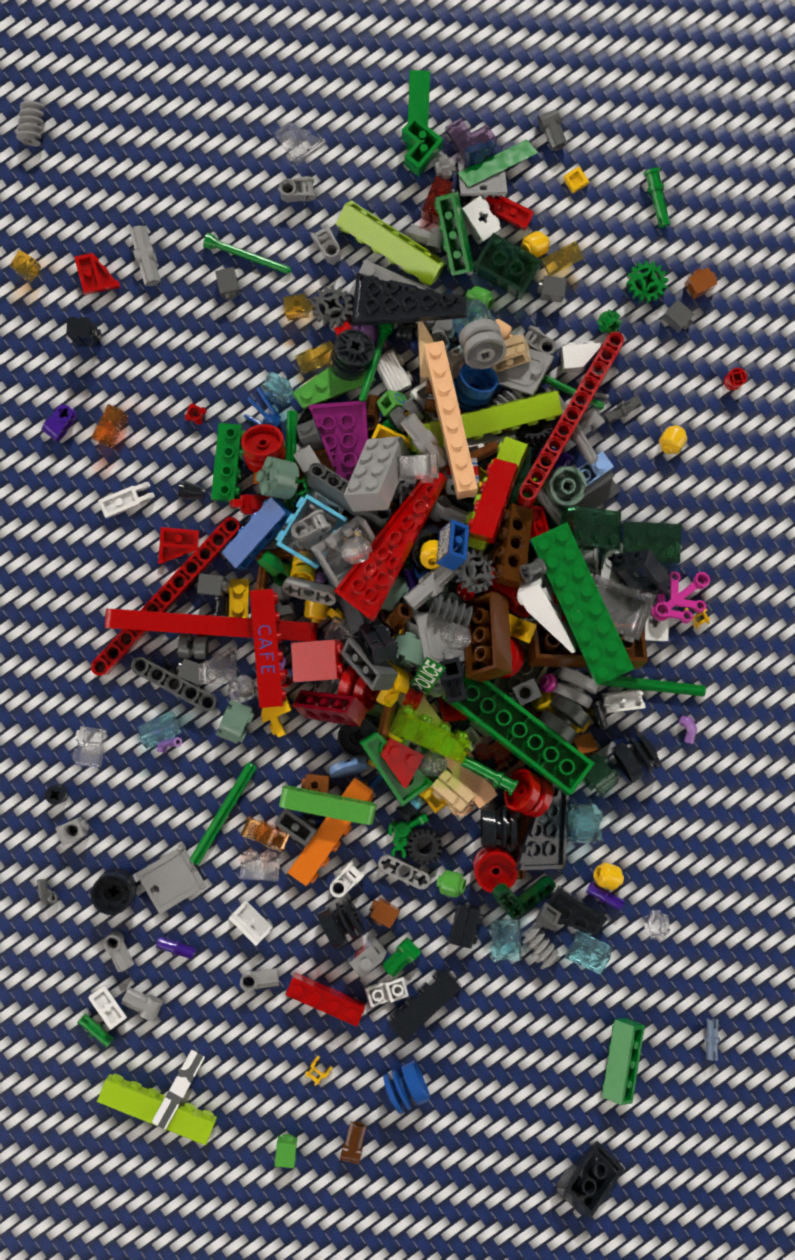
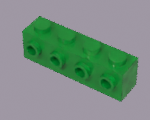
M457 191L435 197V210L440 218L439 228L441 233L443 232L444 237L443 247L448 256V270L451 271L452 276L471 272L474 266L459 193Z
M218 424L211 499L214 502L230 503L232 499H240L241 488L238 487V481L242 480L243 469L240 468V462L244 461L241 438L246 432L242 425Z
M627 1018L614 1020L605 1081L603 1083V1098L619 1105L633 1103L645 1025Z

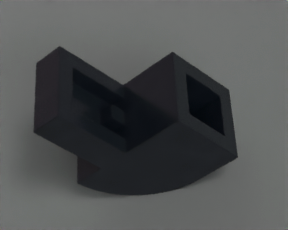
M459 657L439 661V664L446 667L440 677L447 704L467 700L463 683L464 674Z

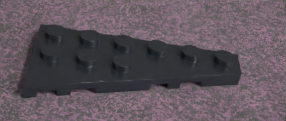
M361 273L356 274L352 324L354 326L467 318L468 299L465 296L447 292L438 293L429 288L425 290L411 284L393 280L384 281L375 276L366 277Z
M554 785L553 800L549 809L543 815L531 817L515 867L516 870L566 869L569 795L564 794Z

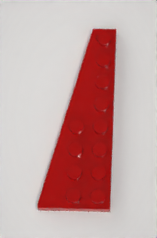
M432 467L334 590V592L371 621L376 619L448 479L444 474Z

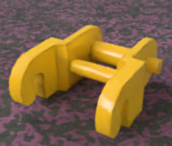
M707 609L693 616V627L699 629V626L706 622L710 624V617H707L705 613ZM703 615L704 619L697 622L695 618Z
M319 1056L311 1063V1069L305 1072V1078L309 1077L315 1082L314 1086L320 1085V1080L326 1078L333 1068L330 1066L323 1073L316 1069L315 1064L319 1060ZM313 1070L320 1075L318 1079L311 1074Z

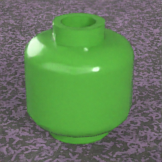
M475 286L471 290L469 289L465 295L468 299V309L476 313L484 314L493 307V294L483 287Z
M446 870L442 876H438L436 885L439 887L442 895L457 898L460 894H464L466 879H464L461 873Z

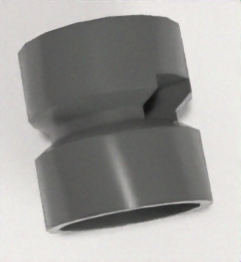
M413 397L405 401L403 407L398 406L390 412L393 422L402 433L406 431L400 423L409 415L407 411L410 414L414 413L420 421L426 418L424 410Z
M282 587L273 589L274 593H278V604H275V612H279V617L295 614L294 605L290 602L292 596L285 594Z
M180 633L178 657L190 659L194 656L195 659L206 660L209 651V636L197 634L193 637L192 634Z

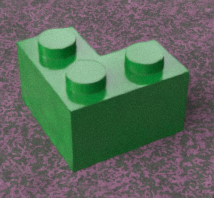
M415 116L402 129V140L412 147L404 156V165L419 177L443 149V138Z

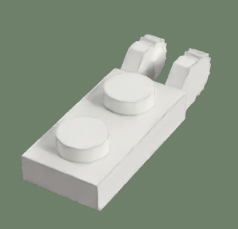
M144 482L137 486H131L98 500L105 518L108 519L155 497L154 493H148L141 497L137 494L139 491L148 489L150 483Z

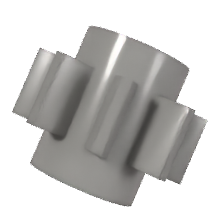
M447 154L438 156V161L434 162L436 176H441L443 180L451 179L452 173L456 172L453 158H448Z

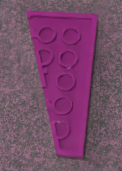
M366 401L308 405L335 473L350 481L368 439Z

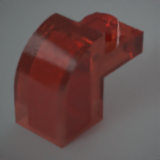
M495 741V745L476 744V757H480L482 760H490L492 757H495L496 765L505 763L513 756V753L498 741Z

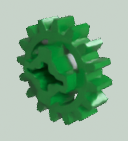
M645 260L643 266L638 262L636 268H631V273L627 275L629 281H627L626 286H630L628 293H634L633 299L639 297L640 303L643 299H646L648 304L651 298L655 302L658 296H663V291H666L668 287L665 285L668 282V278H664L667 273L666 271H660L662 265L655 267V261L649 265L648 261ZM649 276V278H648V280H649V281H648V284H649V285H647V287L645 288V286H646V280H645V279H647V277Z

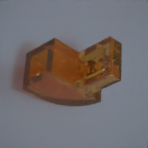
M251 817L247 818L241 832L243 837L260 842L265 847L279 852H283L289 838V834L279 827Z

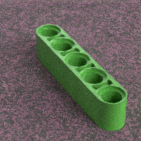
M294 786L282 787L279 806L285 809L366 825L373 824L377 806L369 801Z

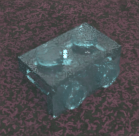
M497 919L493 921L490 925V935L492 936L490 953L493 955V961H499L500 959L521 960L520 920Z
M577 930L574 941L567 950L565 958L595 973L601 974L611 958L612 947Z

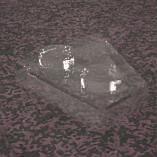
M288 122L274 132L275 137L296 165L326 145L325 139L318 138L312 135L311 132L300 129L291 122Z

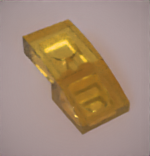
M332 341L315 349L310 348L295 356L302 374L329 364V356L334 346Z

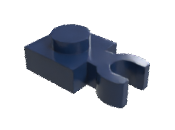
M489 140L485 145L480 142L465 148L466 166L469 168L475 164H480L485 160L486 156L492 157L496 155V151L493 148L497 144L493 140Z

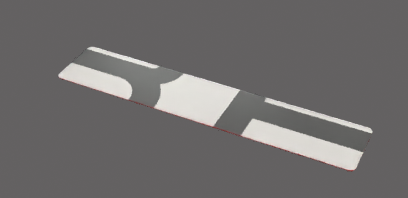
M191 1050L152 1123L164 1130L167 1128L205 1058L204 1056Z

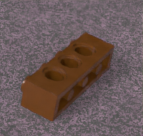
M513 503L506 507L502 518V526L498 534L500 543L496 551L498 560L494 571L495 583L513 588H518L525 584V580L520 573V566L528 562L533 509Z

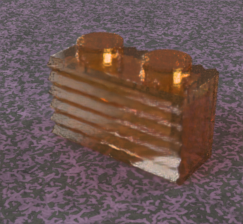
M107 404L91 438L95 442L113 449L114 442H117L116 439L120 435L119 432H122L121 429L125 425L128 415L123 410Z

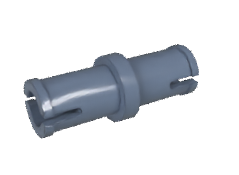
M706 1018V1036H704V1041H706L705 1059L717 1061L718 1043L720 1042V1037H718L719 1019L711 1018L710 1020V1018Z

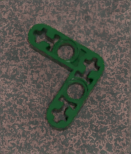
M544 876L519 896H516L507 884L501 883L494 887L492 895L512 919H517L548 896L556 888V883L550 876Z

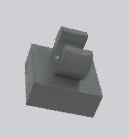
M545 902L540 908L536 923L541 922L545 925L544 929L549 928L553 930L558 923L561 913Z

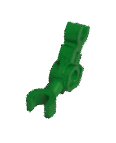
M426 812L417 816L409 823L406 821H399L397 823L393 820L391 821L388 833L392 836L394 831L395 837H393L392 844H396L392 849V857H395L397 850H401L402 858H405L406 849L404 846H407L408 835L412 828L429 821Z

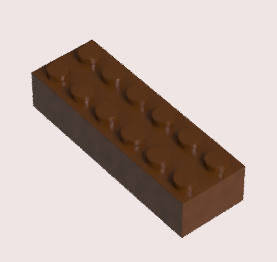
M538 621L531 622L537 626L530 643H527L529 666L588 668L578 646L576 652L571 653ZM614 624L634 669H640L648 662L643 625Z

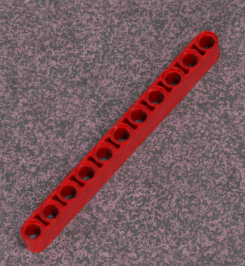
M611 332L607 336L521 485L516 498L520 506L530 507L534 503L624 343V337L621 333ZM568 416L573 417L575 420L569 419ZM562 431L566 435H561L559 432ZM550 447H555L557 451L552 450ZM541 462H545L549 466H543ZM532 478H537L540 482H535ZM523 493H527V494H529L531 497H530V498H526V497L523 496Z
M234 517L226 518L140 611H150L152 606H157L158 612H167L199 578V573L202 574L226 548V544L237 536L239 529L242 527L241 523ZM231 522H236L237 528L234 531H228L227 527ZM218 536H223L224 542L221 545L215 544V538ZM204 550H210L211 555L208 559L202 558ZM196 564L198 569L195 573L191 574L189 566ZM178 578H183L184 585L178 588L176 586V580ZM165 592L171 593V599L168 602L163 600ZM122 629L92 662L91 671L93 674L106 676L111 673L149 631ZM126 634H130L132 637V641L129 644L124 642ZM113 648H117L119 652L116 658L111 656ZM100 662H103L105 664V670L103 672H99L98 670V664Z
M106 608L104 628L254 638L252 618ZM280 620V624H276L277 632L281 631V640L317 641L318 623Z

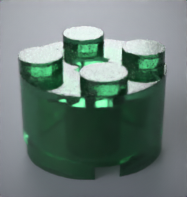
M593 753L588 758L595 764L582 781L591 791L595 789L598 792L595 794L597 797L602 798L619 783L618 780L621 776L616 770L610 769L607 765L609 762L604 755Z

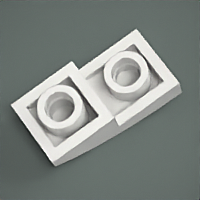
M404 977L387 980L364 988L369 1007L371 1008L409 996Z

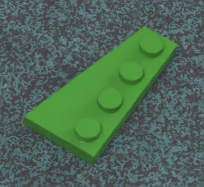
M329 367L294 391L292 395L305 410L309 408L308 405L321 404L328 399L337 398L349 391L360 389L364 384L367 371L360 379L347 381L337 377Z

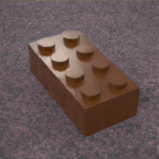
M492 591L465 601L466 607L469 605L473 606L471 621L464 630L466 678L485 682L512 673L508 597Z

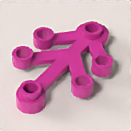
M676 571L669 574L671 578L670 600L665 603V594L657 595V603L651 608L653 618L657 621H665L669 617L676 618L685 624L693 619V614L688 610L683 612L671 610L674 606L691 608L696 613H702L706 609L704 601H692L685 598L697 589H704L710 583V577L705 572L697 573L693 578V583L680 593L678 591L681 576Z

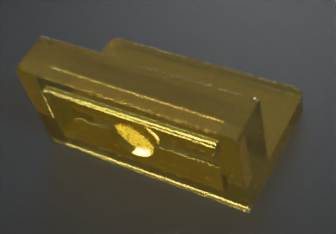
M574 241L542 258L538 263L539 265L543 264L548 276H552L583 260L584 257L577 242Z

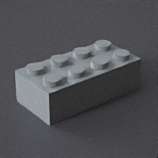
M402 436L367 439L344 493V497L353 512L388 510L410 455Z

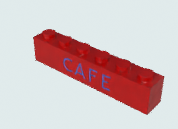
M273 589L250 590L259 708L283 706V702L286 701V690H282L281 682H285L284 670L280 671L279 664L283 663V653L278 651V643H282L281 631L277 632L276 624H280L279 612H275V604H278V593H274Z

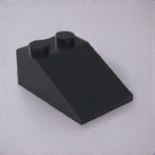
M595 1141L564 1172L554 1188L580 1215L593 1217L624 1171V1168L598 1141Z

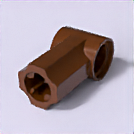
M371 394L366 399L367 422L371 421L375 425L372 428H368L369 436L373 435L379 422L380 408L376 402L381 398Z
M399 604L389 617L382 622L384 627L388 626L391 637L404 628L405 624L413 616V609L408 604Z
M350 1121L346 1142L343 1143L340 1155L341 1161L359 1165L366 1125L363 1123Z

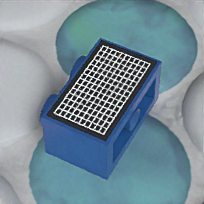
M452 519L440 529L436 564L454 571L467 560L469 526Z

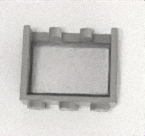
M357 515L310 549L315 554L332 585L337 588L376 537L366 520Z

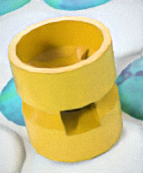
M298 552L306 558L310 559L311 561L315 557V555L310 552ZM293 556L290 577L314 582L316 569Z

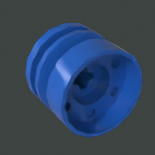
M467 363L461 367L454 383L459 408L462 411L470 412L488 406L498 385V376L491 367L474 369L468 366Z
M415 1061L402 1066L403 1076H400L396 1070L392 1071L393 1078L389 1073L383 1075L387 1096L399 1114L405 1112L404 1105L408 1110L412 1109V1098L417 1105L431 1100L426 1082Z

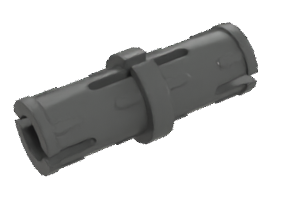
M635 395L624 403L620 402L617 404V407L603 414L604 419L610 425L619 418L627 417L628 413L641 407L642 402Z

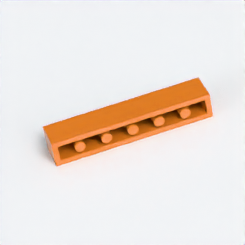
M357 776L354 777L342 794L344 797L369 802L372 801L375 795L372 794L374 788ZM326 817L287 873L305 886L309 882L313 884L319 876L317 871L320 866L324 868L330 860L328 857L330 852H336L341 842L339 839L342 835L347 836L352 829L351 822Z

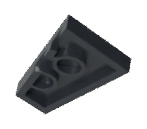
M559 885L546 902L561 913L558 925L563 924L576 930L597 935L607 921L606 916Z

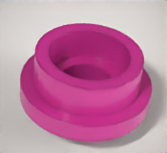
M550 673L544 675L539 682L540 690L545 693L553 692L558 684L557 679Z

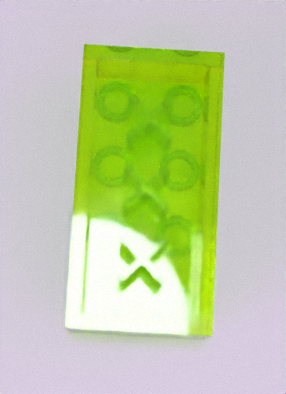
M404 706V708L399 707L389 732L461 764L472 743L468 733L459 729L455 732L451 730L450 725L441 721L437 724L433 722L432 717L422 713V716L415 714L414 709L408 706Z

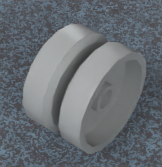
M491 319L474 320L468 323L459 334V343L463 350L465 362L474 369L490 368L498 364L506 354V345L502 338L501 329L497 322Z
M561 667L557 676L567 684L558 682L553 692L573 700L582 708L589 709L593 700L583 692L596 694L600 685H595L593 679L583 673Z

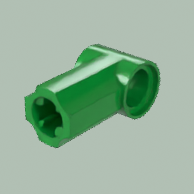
M269 550L257 561L261 567L273 576V580L278 586L282 587L285 579L290 577L292 565L283 563Z
M408 937L397 946L396 951L382 964L385 971L392 977L408 963H412L421 953V950Z

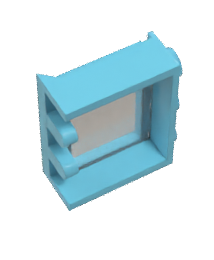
M306 494L305 498L301 496L297 502L296 507L298 509L296 513H291L286 521L288 526L285 531L281 530L275 540L278 541L276 544L278 547L318 570L321 564L310 548L347 522V518ZM316 510H323L327 523L332 526L331 530L308 543L299 542L291 532L293 524ZM302 529L299 532V536L305 534L306 529ZM330 548L322 553L324 558L327 555Z

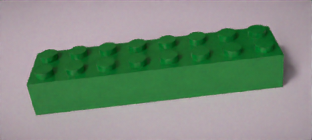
M568 523L530 539L537 558H541L545 562L547 568L546 578L595 685L598 686L633 670L632 662Z
M464 670L463 683L468 699L451 703L450 705L564 794L572 795L595 763L490 681L479 682L466 678V670Z

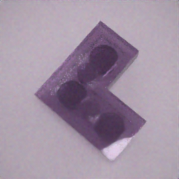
M462 118L445 127V132L464 161L465 148L480 142L485 145L489 140L497 143V138L488 124L471 133Z

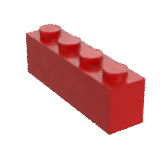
M497 458L493 459L492 464L489 463L486 475H488L487 480L482 483L480 493L482 494L480 501L477 500L474 506V512H476L474 519H470L468 524L471 538L494 544L518 473L516 463Z
M294 972L285 994L292 999L356 1027L365 1009V1002Z

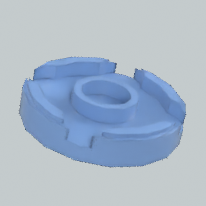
M352 758L349 762L342 760L333 764L329 768L331 778L349 777L364 771L368 767L366 759Z

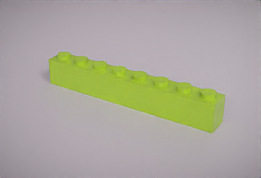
M549 391L462 413L461 418L466 439L472 437L473 440L484 438L486 433L491 432V435L502 433V429H519L521 424L527 423L528 426L538 424L541 419H546V421L555 420L557 415L563 413L558 391ZM439 420L423 423L424 427L429 429L435 436L440 448H445ZM407 433L411 451H417V454H421L413 445L412 439Z

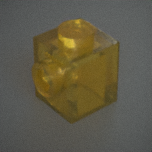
M21 250L17 252L9 265L15 273L30 282L34 280L41 269V265L36 259Z
M305 293L283 297L287 321L310 317L309 311L312 310L311 300L306 299Z

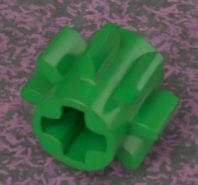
M610 309L601 313L597 321L600 325L598 329L602 333L607 332L608 334L618 331L622 323L619 319L620 315L616 311L612 312Z
M305 476L302 478V480H299V478L296 477L295 483H298V485H300L301 482L304 483L303 487H305L306 489L305 491H301L300 493H298V489H296L295 499H298L299 495H302V497L305 498V494L307 492L312 493L311 490H308V485L305 482Z

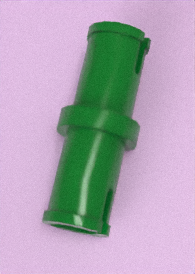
M86 1013L77 1021V1024L90 1033L89 1036L91 1038L95 1037L105 1048L114 1040V1037L106 1032L100 1023L97 1024Z

